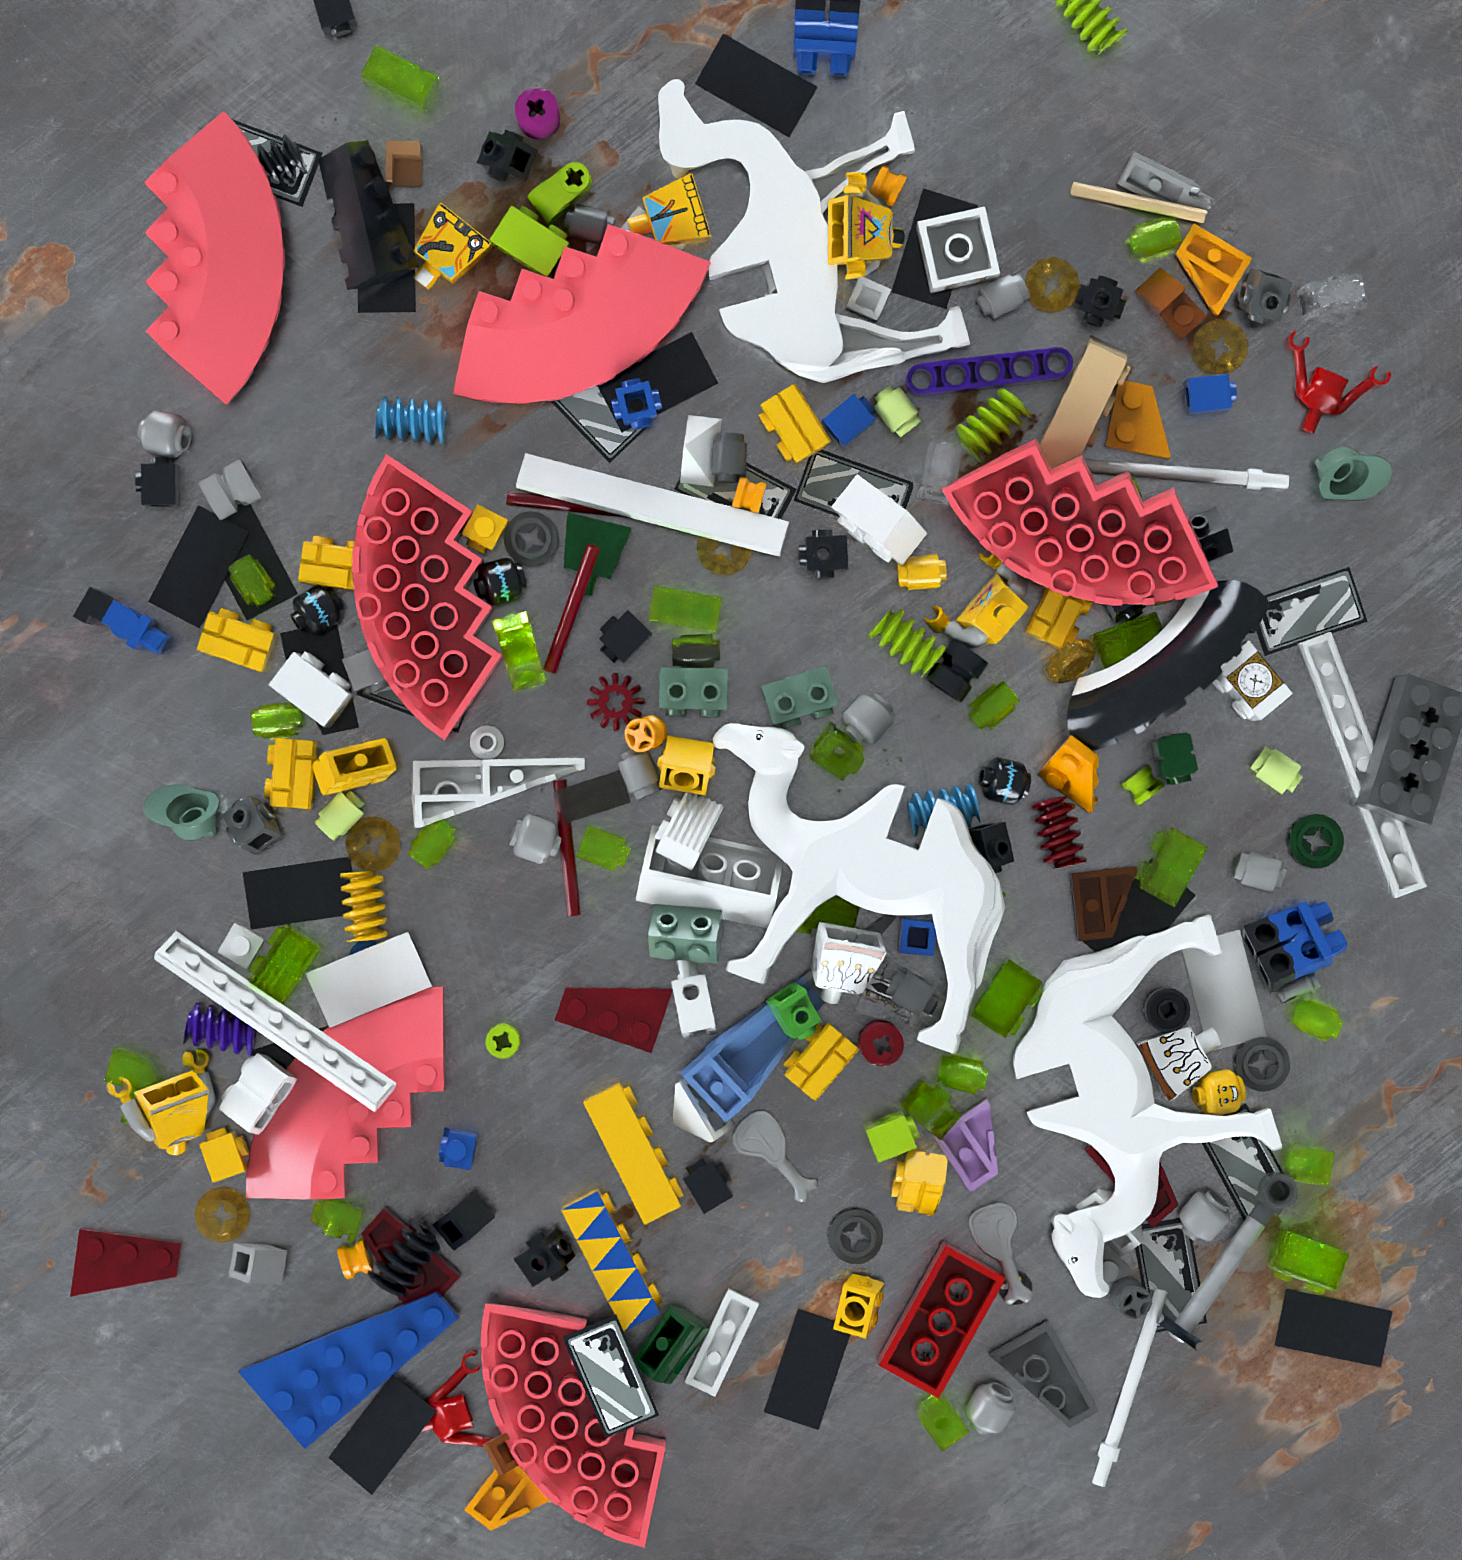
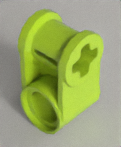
M577 162L569 163L552 177L535 187L528 194L527 199L547 224H551L590 191L592 177L583 164ZM575 173L579 176L583 173L584 175L581 177L583 184L579 187L575 184L568 186L571 182L570 174Z

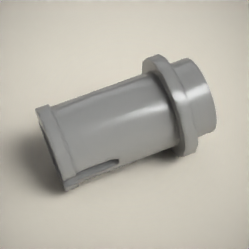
M1313 972L1283 985V988L1276 992L1285 1006L1287 1003L1310 992L1313 995L1316 994L1315 990L1321 986Z

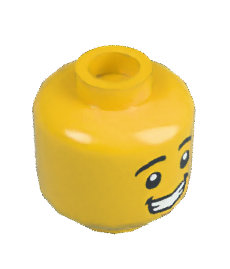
M1229 1069L1207 1072L1197 1080V1086L1192 1089V1097L1195 1105L1201 1107L1205 1114L1223 1115L1238 1111L1241 1103L1245 1101L1246 1090L1240 1076H1236Z

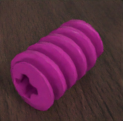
M531 88L518 96L515 103V115L520 130L527 137L542 140L557 132L560 126V113L556 98L549 90ZM541 110H543L544 112L543 116L538 114L541 112ZM532 112L537 113L534 118L532 117Z

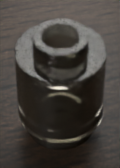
M712 633L680 635V638L672 639L673 666H681V668H713L714 661L720 660V640H713Z

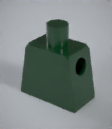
M568 512L563 568L578 572L587 544H593L600 548L584 595L592 596L597 577L606 580L612 579L631 536L632 528Z

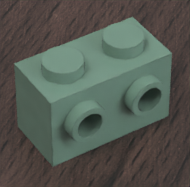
M827 666L761 686L773 726L780 724L783 729L801 724L799 717L812 713L814 720L834 714L832 707L839 705Z
M660 667L659 709H666V716H686V710H700V717H720V710L727 711L728 669Z
M654 904L648 932L650 957L663 960L674 959L717 964L724 933L722 910Z

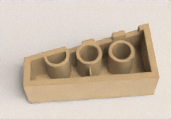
M1090 335L1087 341V349L1083 357L1078 361L1072 373L1070 384L1065 389L1055 410V415L1050 420L1039 444L1051 469L1081 456L1086 445L1091 448L1093 447L1101 430L1095 426L1101 414L1106 417L1108 416L1116 399L1110 395L1116 383L1121 386L1123 385L1131 368L1125 365L1128 360L1126 351Z

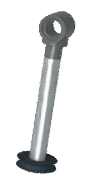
M1271 1172L1261 1179L1258 1193L1254 1197L1258 1202L1176 1321H1172L1163 1314L1164 1320L1158 1324L1167 1329L1175 1340L1186 1343L1195 1350L1197 1343L1202 1342L1192 1335V1332L1274 1213L1279 1216L1284 1208L1291 1206L1295 1202L1298 1188L1291 1177L1279 1172ZM1282 1181L1285 1184L1286 1192L1282 1198L1273 1199L1270 1194L1271 1186L1275 1182Z

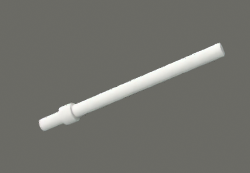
M1085 459L1091 473L1121 475L1129 471L1130 475L1134 477L1246 485V489L1261 490V487L1288 489L1289 475L1263 473L1262 469L1248 468V471L1245 472Z
M1155 1288L1152 1305L1147 1312L1106 1440L1101 1442L1097 1454L1100 1459L1092 1483L1101 1487H1105L1112 1463L1117 1462L1121 1450L1118 1445L1158 1326L1157 1322H1159L1168 1292L1162 1289Z

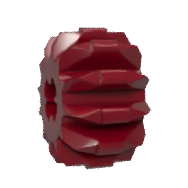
M618 673L612 674L613 685L610 686L605 677L601 676L599 681L604 689L600 691L594 686L590 687L589 690L593 694L599 695V699H588L587 705H599L600 708L590 714L591 718L595 719L602 713L605 715L600 723V727L605 728L611 718L614 719V731H619V719L623 718L627 726L631 722L627 716L629 713L638 718L642 716L639 710L632 708L633 704H645L644 698L633 699L632 695L640 692L642 688L640 685H636L628 690L627 687L632 680L630 676L624 678L622 686L618 685ZM616 692L617 696L621 693L625 697V700L621 703L623 709L615 712V708L612 711L609 710L606 705L610 702L609 695Z

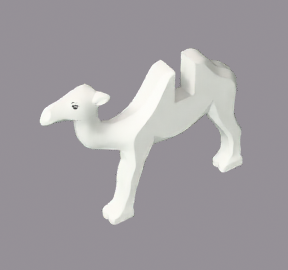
M673 79L660 89L658 94L660 150L676 179L684 177L689 170L725 158L741 162L749 176L750 197L746 214L730 236L711 256L709 260L711 264L708 269L710 280L762 266L767 287L775 286L776 290L773 292L774 294L719 309L723 323L731 334L741 340L762 347L779 364L795 374L821 383L830 382L872 368L899 364L920 356L945 353L950 348L959 349L970 345L960 306L950 307L945 320L938 327L917 332H900L864 320L835 314L838 270L837 265H827L828 225L823 214L828 209V200L837 198L844 192V186L848 185L846 172H863L867 175L883 164L894 161L898 156L914 154L915 147L904 111L894 113L891 128L886 136L870 146L847 153L833 160L824 168L803 171L795 165L773 134L760 124L737 119L704 124L685 98V86L681 80Z
M735 723L722 726L713 737L714 746L718 749L730 750L755 770L748 800L751 826L758 838L786 862L793 872L789 894L775 911L759 945L751 955L728 961L726 971L765 984L770 969L776 963L785 943L818 906L836 895L851 904L882 914H932L948 979L947 1000L941 1019L933 1026L920 1030L917 1040L955 1054L961 1041L960 1034L965 1029L972 999L984 975L993 938L1006 908L1000 881L991 865L973 844L961 811L954 804L937 798L919 850L888 839L907 787L904 785L892 784L885 787L868 802L840 819L813 821L800 818L790 810L787 803V793L797 770L799 757L804 751V745L796 740L792 732L783 728L747 726Z
M1209 914L1198 917L1192 922H1183L1158 933L1131 938L1095 953L1064 960L1046 981L1038 999L1033 1023L1016 1046L1013 1054L1012 1064L1016 1079L1062 1065H1070L1078 1096L1026 1111L1028 1118L1033 1125L1039 1128L1061 1133L1090 1144L1105 1159L1115 1177V1191L1107 1202L1099 1206L1080 1209L1068 1215H1057L1053 1222L1054 1230L1051 1235L1053 1245L1059 1257L1072 1274L1078 1288L1086 1296L1100 1298L1108 1294L1109 1286L1103 1279L1104 1243L1134 1230L1151 1214L1156 1202L1159 1160L1163 1151L1182 1142L1205 1143L1237 1136H1253L1261 1140L1273 1151L1282 1148L1270 1108L1255 1113L1243 1112L1221 1116L1176 1112L1155 1104L1153 1086L1144 1059L1133 1040L1113 1016L1148 971L1159 960L1169 954L1189 947L1202 949L1211 956L1222 953L1213 921Z

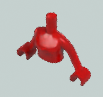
M1296 330L1287 337V346L1294 351L1297 396L1310 409L1301 428L1306 432L1314 434L1322 414H1342L1370 388L1382 386L1389 382L1391 378V372L1388 371L1383 381L1376 380L1374 373L1377 366H1375L1368 372L1367 379L1342 398L1343 391L1349 380L1329 370L1316 367L1314 375L1307 385L1304 348L1309 344V336L1305 338L1302 346H1296L1293 343Z
M468 1351L462 1358V1366L431 1395L428 1403L437 1412L421 1432L432 1429L441 1442L446 1444H466L484 1447L483 1444L491 1440V1438L457 1433L474 1427L464 1393L453 1398L443 1399L469 1373L479 1371L482 1365L470 1367L466 1363L468 1357L478 1354L476 1351Z

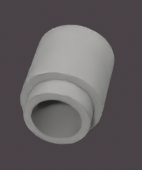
M1008 274L980 288L981 296L977 297V302L985 316L990 314L993 319H996L1023 306L1024 301L1030 298V294L1019 274L1014 276Z
M630 750L621 754L623 761L617 763L629 793L633 792L636 800L661 790L658 783L660 776L649 751L641 753Z
M1241 852L1233 878L1241 880L1243 885L1273 893L1275 887L1281 889L1287 869L1281 868V860L1255 852H1250V854Z

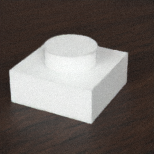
M865 277L858 279L846 309L877 322L891 289Z
M235 922L220 946L218 953L248 969L265 939Z

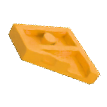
M1195 223L1191 226L1175 253L1209 309L1216 316L1221 312L1252 260L1250 256Z
M1126 380L1122 386L1117 384L1114 396L1116 399L1112 406L1104 447L1169 460L1171 453L1153 386Z
M1070 735L1044 764L1038 775L1051 787L1058 789L1064 795H1071L1068 798L1089 813L1093 811L1098 803V798L1095 797V789L1098 786L1096 769L1099 766V755Z
M518 1465L503 1475H498L496 1469H494L467 1504L464 1511L492 1531L508 1521L519 1518L529 1513L532 1509L551 1501L537 1488V1485L528 1477L522 1467Z

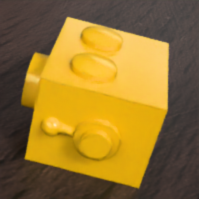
M668 735L665 749L661 751L663 755L658 757L657 767L661 770L659 788L706 796L708 780L715 775L716 766H714L715 758L713 757L715 744Z
M852 1273L843 1285L833 1329L866 1339L878 1322V1310L883 1301L885 1283L871 1279L868 1276L864 1277Z

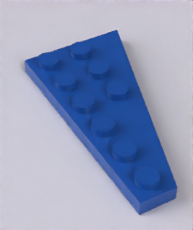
M437 1290L382 1314L369 1317L352 1326L349 1325L284 1353L271 1356L254 1365L251 1364L241 1368L238 1372L302 1447L306 1449L460 1316Z

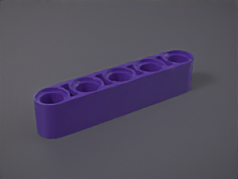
M1061 347L919 363L910 368L905 378V386L908 392L915 397H928L1055 382L1064 379L1070 373L1073 367V358L1068 350ZM1051 356H1059L1064 360L1065 370L1063 372L1055 373L1049 369L1048 359ZM1018 360L1029 362L1032 368L1031 374L1027 377L1017 375L1014 371V363ZM984 364L994 365L998 371V377L993 381L983 379L980 375V367ZM950 368L960 369L964 374V381L959 385L949 383L946 379V371ZM916 372L926 373L930 378V386L925 389H918L912 383V375Z

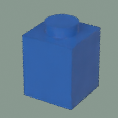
M1229 374L1187 378L1184 381L1187 415L1229 411L1232 408V402L1237 401L1236 385L1234 381H1229Z
M852 394L822 419L821 423L844 449L874 424L876 419L872 415L876 411L864 396L858 399L855 394Z
M901 917L897 951L905 954L934 957L936 939L934 921Z

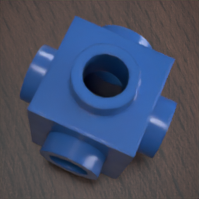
M641 378L622 382V387L615 389L617 398L611 400L615 419L622 418L624 426L631 425L632 430L651 426V420L657 418L656 410L662 408L658 389L651 390L649 381L642 382ZM635 399L643 402V409L639 412H635L630 408L631 402Z

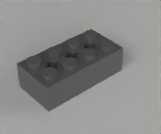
M1411 674L1395 677L1355 806L1416 827L1431 826L1462 728V692ZM1420 713H1425L1427 717L1426 724H1423L1424 720L1420 719ZM1410 745H1414L1416 747L1415 749L1417 750V754L1414 757V752L1410 751ZM1401 777L1406 779V789H1403L1404 785L1400 784Z

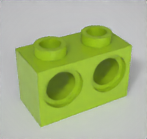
M902 1110L863 1124L878 1163L917 1148L914 1141L920 1138L917 1127L911 1115L905 1117Z

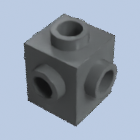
M1251 268L1247 281L1240 287L1238 307L1247 312V318L1262 324H1267L1268 319L1280 322L1282 314L1287 312L1290 305L1291 297L1289 293L1293 282L1281 275Z
M247 795L235 801L232 807L222 814L228 825L226 832L230 839L238 847L255 855L282 836L274 820L276 813L265 800L260 801Z

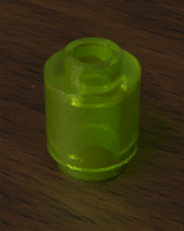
M1162 216L1133 226V233L1129 234V241L1134 254L1140 253L1144 259L1174 249L1176 244L1182 243V236L1175 217L1166 218Z
M251 554L239 559L228 568L231 573V581L247 605L255 603L259 607L274 597L271 591L276 588V585L258 559L254 560Z
M1001 681L997 686L992 684L969 704L973 711L968 715L981 730L986 726L993 730L1016 710L1014 706L1020 700L1004 681Z
M290 701L259 705V709L251 710V724L254 736H262L263 739L297 735V728L303 726L301 709L298 707L294 708V704Z
M443 819L424 826L410 843L412 848L407 854L429 870L433 864L437 865L457 840L452 836L455 829Z
M1300 998L1290 1023L1296 1025L1297 1030L1328 1042L1330 1037L1337 1038L1344 1020L1339 1018V1010L1311 998L1308 1001Z
M952 1054V1057L943 1055L937 1082L944 1083L946 1088L976 1095L978 1088L985 1089L989 1070L983 1068L984 1061Z

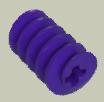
M196 1002L188 1015L183 1044H186L190 1036H192L193 1045L199 1047L205 1038L208 1049H212L217 1041H219L220 1050L225 1052L232 1043L235 1054H239L243 1047L246 1046L247 1055L252 1056L257 1030L235 1015L232 1018H228L227 1009L224 1007L218 1016H214L213 1005H209L203 1014L200 1010V1004Z

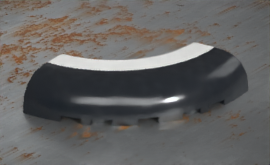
M1236 580L1217 581L1219 587L1187 598L1168 625L1138 651L1111 667L1078 678L1067 710V726L1070 735L1092 751L1118 743L1117 737L1131 730H1135L1137 734L1146 730V726L1152 724L1161 714L1164 718H1167L1187 704L1184 699L1199 686L1205 690L1223 673L1220 667L1241 653L1243 650L1240 646L1241 642L1248 633H1255L1269 605L1267 598L1257 588Z

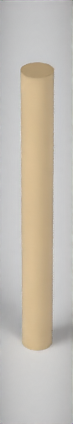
M1073 182L1071 188V195L1199 223H1204L1207 210L1079 182Z

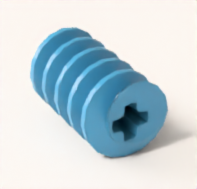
M383 396L377 408L375 438L377 439L383 430L385 438L391 440L395 431H397L399 440L405 441L410 432L412 440L418 442L424 433L426 442L431 444L436 434H438L440 443L444 445L447 432V411H444L442 401H437L434 410H430L428 400L424 399L421 408L417 409L414 398H410L405 408L400 397L396 398L393 406H389L387 396Z
M971 783L966 784L964 794H962L958 786H953L950 797L945 788L939 789L938 798L954 804L963 814L967 827H971L974 816L980 822L977 796ZM930 790L926 791L924 801L921 800L918 793L912 794L910 804L907 801L909 822L914 837L918 835L919 826H923L926 831L937 799Z

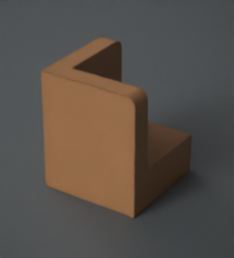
M386 141L385 182L388 187L422 186L423 146L420 141Z

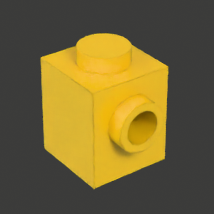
M477 504L462 532L463 537L468 539L465 545L484 554L486 549L494 552L509 521Z
M225 1127L205 1134L207 1140L201 1142L199 1146L212 1183L245 1172L248 1169L245 1156L249 1155V1150L243 1135L238 1137L236 1130L226 1132Z

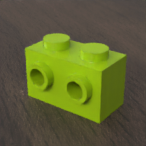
M511 205L489 241L495 248L534 273L551 278L558 268L564 247L570 248V243L565 240L568 235L552 224L547 229L538 223L539 216L528 208L521 206L518 210Z

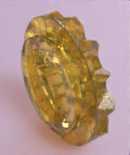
M1055 256L1040 259L1029 269L1025 279V284L1030 294L1029 300L1037 308L1048 312L1061 311L1071 305L1080 287L1077 271L1068 261ZM1060 272L1058 284L1065 293L1054 289L1047 296H1044L1047 284L1040 275L1051 279Z
M1218 319L1206 323L1200 328L1194 338L1193 354L1199 366L1210 373L1227 374L1232 372L1244 362L1247 356L1248 341L1246 335L1237 324L1229 320ZM1224 333L1226 334L1224 338L1225 346L1229 347V350L1234 351V353L1230 351L1223 352L1216 361L1215 349L1206 343H1217Z
M699 536L697 543L698 556L703 565L711 572L721 575L738 572L747 564L751 556L752 549L737 545L730 549L732 561H729L728 557H725L723 553L718 555L716 553L712 556L711 553L719 546L718 541Z
M1081 638L1076 639L1073 643L1067 642L1064 648L1058 649V653L1050 658V664L1046 671L1055 683H1064L1078 678L1091 666L1096 655L1095 645L1089 639L1083 640Z
M367 817L359 820L348 831L345 842L348 858L358 868L366 871H380L387 868L395 861L399 854L400 838L397 830L390 822L379 817ZM365 831L373 838L386 837L378 845L380 858L372 850L360 852V849L364 848L363 846L367 843Z
M216 1188L208 1191L200 1198L194 1212L197 1229L200 1230L206 1239L218 1243L235 1240L245 1231L249 1222V1208L245 1199L238 1192L228 1188ZM221 1201H223L226 1213L236 1215V1217L224 1221L222 1230H220L218 1219L208 1216V1214L219 1210Z

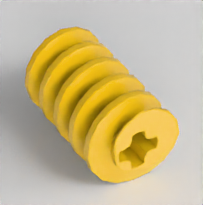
M373 871L340 873L341 878L350 880V883L341 887V891L351 893V897L342 900V904L352 907L351 911L343 914V918L353 921V924L344 928V932L354 934V938L345 942L377 940L388 936V931L378 928L379 925L387 922V917L377 915V912L386 908V904L376 901V898L385 894V890L375 888L374 886L384 881V877L374 874Z

